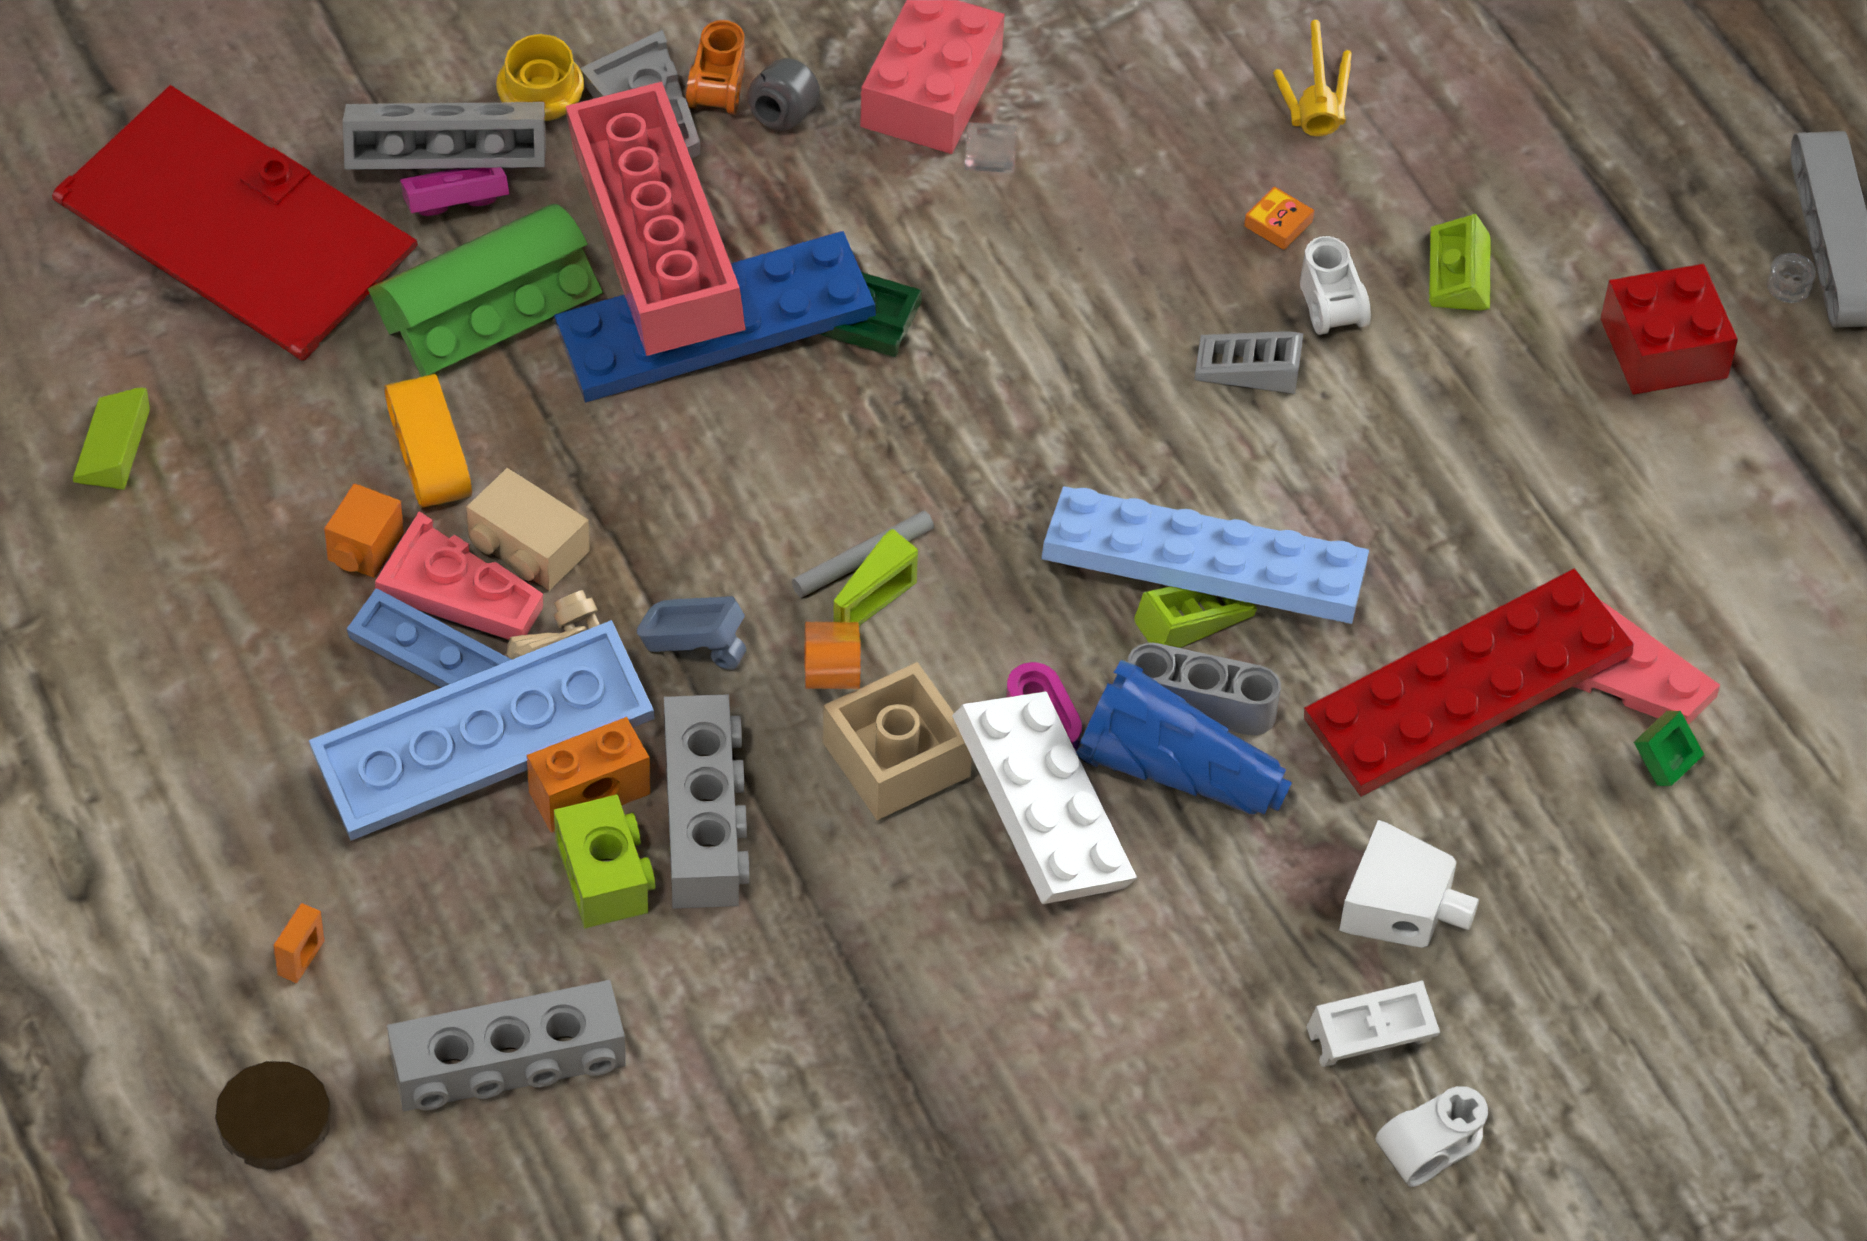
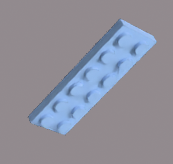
M1063 486L1044 540L1041 559L1352 624L1367 565L1369 549L1356 547L1345 541L1331 542L1307 537L1292 530L1278 531L1254 526L1243 520H1225L1205 516L1191 509L1176 510L1152 505L1142 499H1123L1099 494L1089 488L1075 489Z
M611 620L310 739L309 743L350 841L524 772L527 770V755L624 717L628 718L632 727H636L653 720L654 710Z

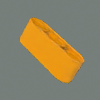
M431 374L385 385L384 392L390 420L419 507L425 508L472 497V485L466 460L437 375Z

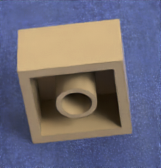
M918 662L823 706V744L876 820L971 776L972 756L952 715L954 712Z

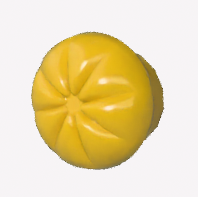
M536 34L520 39L508 50L505 63L501 67L496 79V90L501 102H544L545 121H551L564 116L567 113V105L579 103L584 90V77L579 66L573 61L571 49L564 41L552 35Z

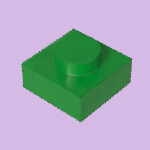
M1666 711L1633 742L1657 786H1672L1705 755L1681 711Z

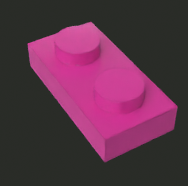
M501 167L457 168L400 179L403 199L410 212H418L424 216L438 215L447 211L448 206L467 203L470 206H485L495 202L499 196L509 195L507 176Z

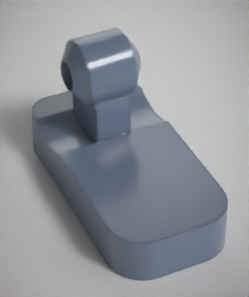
M732 596L660 601L648 610L637 628V634L648 651L694 650L704 646L712 650L711 658L713 662L725 670H734L746 653L745 644L735 635L745 614Z

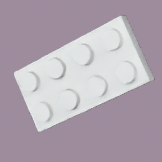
M1047 692L963 704L952 715L1042 904L1126 889L1137 878Z

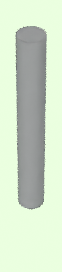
M923 510L793 578L792 586L797 595L802 598L858 569L876 544L890 529H894L907 541H911L934 528L933 521L930 515Z

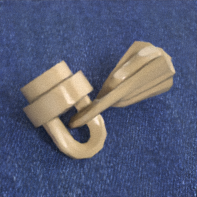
M581 590L554 602L558 611L554 614V618L558 627H564L565 632L560 634L538 633L512 636L508 642L505 656L515 659L587 630L586 626L575 627L574 623L586 619L589 629L600 625L595 615L598 609L593 598L587 599L584 591Z

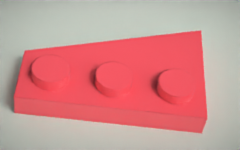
M420 511L375 581V589L377 588L417 610L508 640L512 636L527 635L543 609L542 592L497 562H484L469 552V544L455 534L448 538L433 528V520Z
M1601 601L1634 643L1633 655L1573 687L1591 693L1592 689L1596 688L1620 697L1624 706L1655 718H1659L1666 711H1681L1689 725L1717 698L1720 684Z

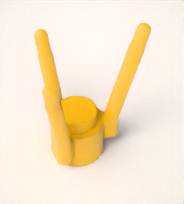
M1312 20L1310 27L1315 85L1309 86L1304 90L1298 103L1283 72L1280 69H1275L1273 76L1290 110L1292 125L1295 127L1302 125L1303 131L1312 136H1326L1335 132L1340 125L1346 122L1344 105L1352 53L1350 50H1345L1342 54L1336 93H1333L1325 83L1320 23L1318 20Z

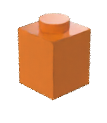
M354 483L324 528L328 561L335 563L345 571H357L375 578L404 533L401 500Z

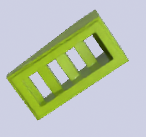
M890 529L880 539L834 599L833 622H858L860 626L917 583L918 549L897 531Z
M1169 586L1144 592L1134 621L1149 643L1181 648L1254 616L1257 608L1253 603L1221 597L1226 606H1221L1214 597L1215 595ZM1199 602L1203 606L1205 611H1203L1202 608L1199 606Z

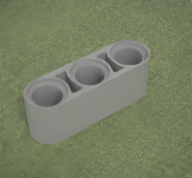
M1158 643L1138 645L1128 656V662L1142 668L1143 674L1186 700V703L1200 710L1206 716L1227 727L1228 731L1246 735H1260L1269 731L1276 721L1281 682L1277 674L1269 668Z

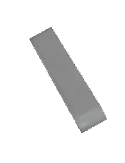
M1845 131L1795 133L1791 142L1792 171L1830 325L1833 328L1867 326V210L1847 133Z

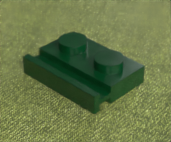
M861 272L875 303L876 316L868 317L867 320L854 324L836 326L833 330L820 333L819 335L896 358L899 352L898 347L901 341L905 339L922 302V290Z

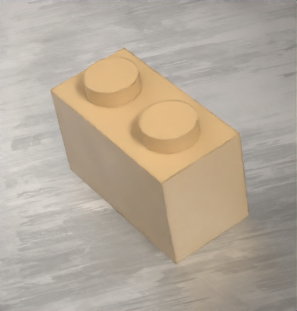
M506 468L466 506L468 537L474 546L481 552L488 555L493 554L509 564L521 578L527 581L533 580L549 591L590 552L588 519L509 468Z

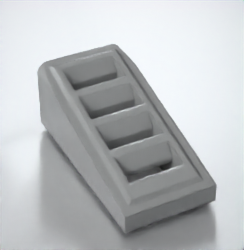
M1258 332L1201 335L1194 380L1295 394L1304 333ZM1213 353L1223 354L1222 364H1212ZM1233 355L1243 357V363H1232ZM1253 358L1263 359V362H1253Z

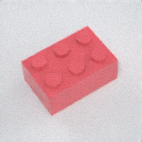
M906 0L862 85L860 127L952 154L1002 55L1005 14L959 0Z

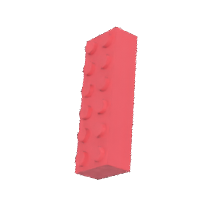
M658 82L567 105L566 112L572 147L646 356L746 330L740 287L663 83Z

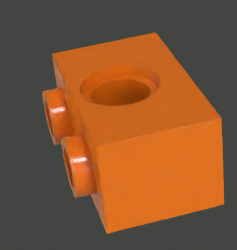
M627 717L527 755L529 794L551 833L555 832L554 809L616 794L619 796L621 805L650 795V757Z

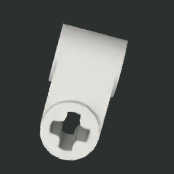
M1321 236L1313 239L1305 250L1300 288L1309 307L1315 332L1318 335L1326 334L1332 327L1354 323L1358 327L1369 326L1371 320L1369 297L1364 284L1360 282L1348 247L1341 240L1331 236Z
M1456 1086L1414 1110L1397 1115L1380 1129L1375 1140L1406 1184L1410 1187L1419 1186L1435 1177L1443 1169L1466 1156L1472 1155L1478 1150L1483 1138L1482 1127L1488 1116V1105L1484 1097L1476 1090L1469 1087Z

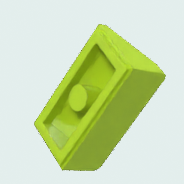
M1477 214L1430 227L1429 303L1432 307L1477 311L1490 309L1491 238Z
M134 388L98 399L73 475L74 483L125 490L150 412L147 388Z

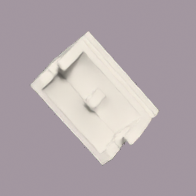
M1423 981L1318 1005L1307 1025L1311 1041L1320 1039L1322 1055H1320L1319 1062L1322 1067L1334 1065L1337 1060L1411 1042H1416L1417 1044L1430 1042L1433 1037L1438 1036L1440 1033Z

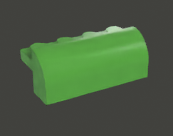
M550 204L368 288L388 334L401 332L421 377L439 371L545 321L555 314L562 313L603 293L582 248L588 245L584 235L569 213L557 204Z

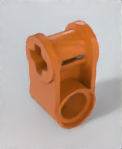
M717 20L704 27L695 62L691 66L687 82L686 101L689 108L695 109L698 104L726 108L728 114L735 115L737 113L745 71L744 32L735 22Z

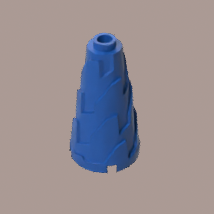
M1124 660L1119 662L1113 672L1117 674L1113 684H1107L1080 743L1082 746L1076 752L1079 759L1094 767L1102 765L1145 781L1149 779L1165 786L1176 788L1194 796L1200 794L1249 814L1260 813L1265 815L1268 807L1279 811L1292 782L1283 778L1286 769L1280 766L1277 759L1228 732L1229 729L1206 716L1200 710L1186 703L1185 699L1143 674L1142 668Z

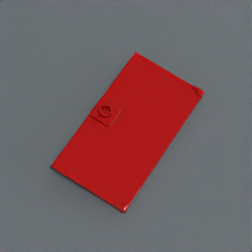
M169 85L73 176L69 175L61 182L52 194V200L301 361L306 360L320 346L319 343L370 294L368 291L369 287L382 282L418 246L417 239L316 177L309 169L274 147L270 148L172 85Z

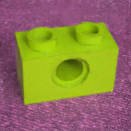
M618 794L554 809L555 841L584 929L648 913V891L656 888L653 869L648 857L639 859L635 847L641 844L637 821L633 813L624 814ZM605 858L613 859L608 862L599 861Z

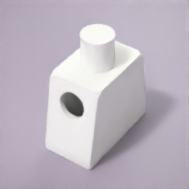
M1378 820L1346 896L1339 931L1422 948L1429 945L1438 920L1469 930L1478 907L1479 899L1451 890L1457 863L1453 856L1386 822Z

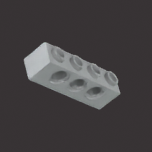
M544 102L346 104L343 117L345 170L545 167Z
M729 694L664 697L672 909L739 906V884H749L748 851H737V838H747L746 805L735 806L734 793H744L743 760H732V748H742L741 716H730ZM711 799L713 801L704 802L700 800ZM711 844L715 845V847H703L702 845Z
M610 980L387 1025L390 1057L403 1112L413 1109L433 1110L445 1105L447 1102L472 1097L480 1099L491 1098L502 1091L530 1085L533 1087H545L559 1079L584 1074L598 1076L606 1074L614 1068L626 1066L625 1035ZM561 1036H569L573 1038L569 1041L563 1042L554 1040L555 1038ZM507 1047L518 1049L511 1053L499 1052V1050ZM448 1059L462 1060L457 1064L442 1063Z

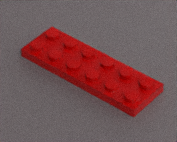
M1574 568L1304 707V720L1360 797L1632 656L1634 643Z

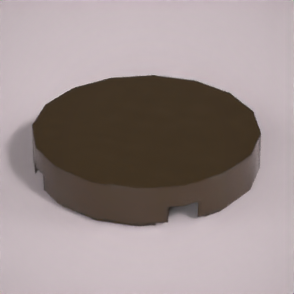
M265 1061L244 1068L226 1083L217 1098L215 1120L222 1144L232 1155L233 1153L244 1159L245 1164L258 1169H282L303 1162L313 1154V1148L320 1143L321 1139L324 1141L330 1130L331 1106L323 1083L309 1069L291 1062Z

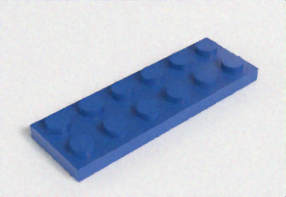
M844 231L731 263L740 287L746 329L744 331L646 356L625 294L555 314L556 328L585 403L833 330L836 326L850 325L867 320L868 317L876 316L875 303Z

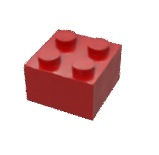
M1704 263L1609 280L1600 320L1632 395L1729 377L1738 338Z

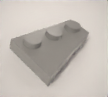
M663 30L580 68L584 77V86L594 98L662 82L691 159L700 155V140L686 98H683L678 83V74L674 62H671Z

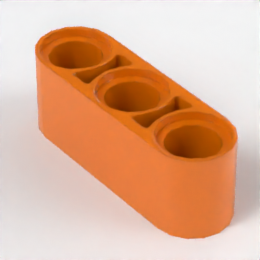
M805 622V689H860L861 644L858 622Z

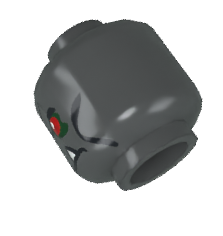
M790 58L778 59L772 62L752 80L748 89V103L754 116L770 129L779 131L789 130L798 125L816 108L820 99V86L816 76L806 65Z

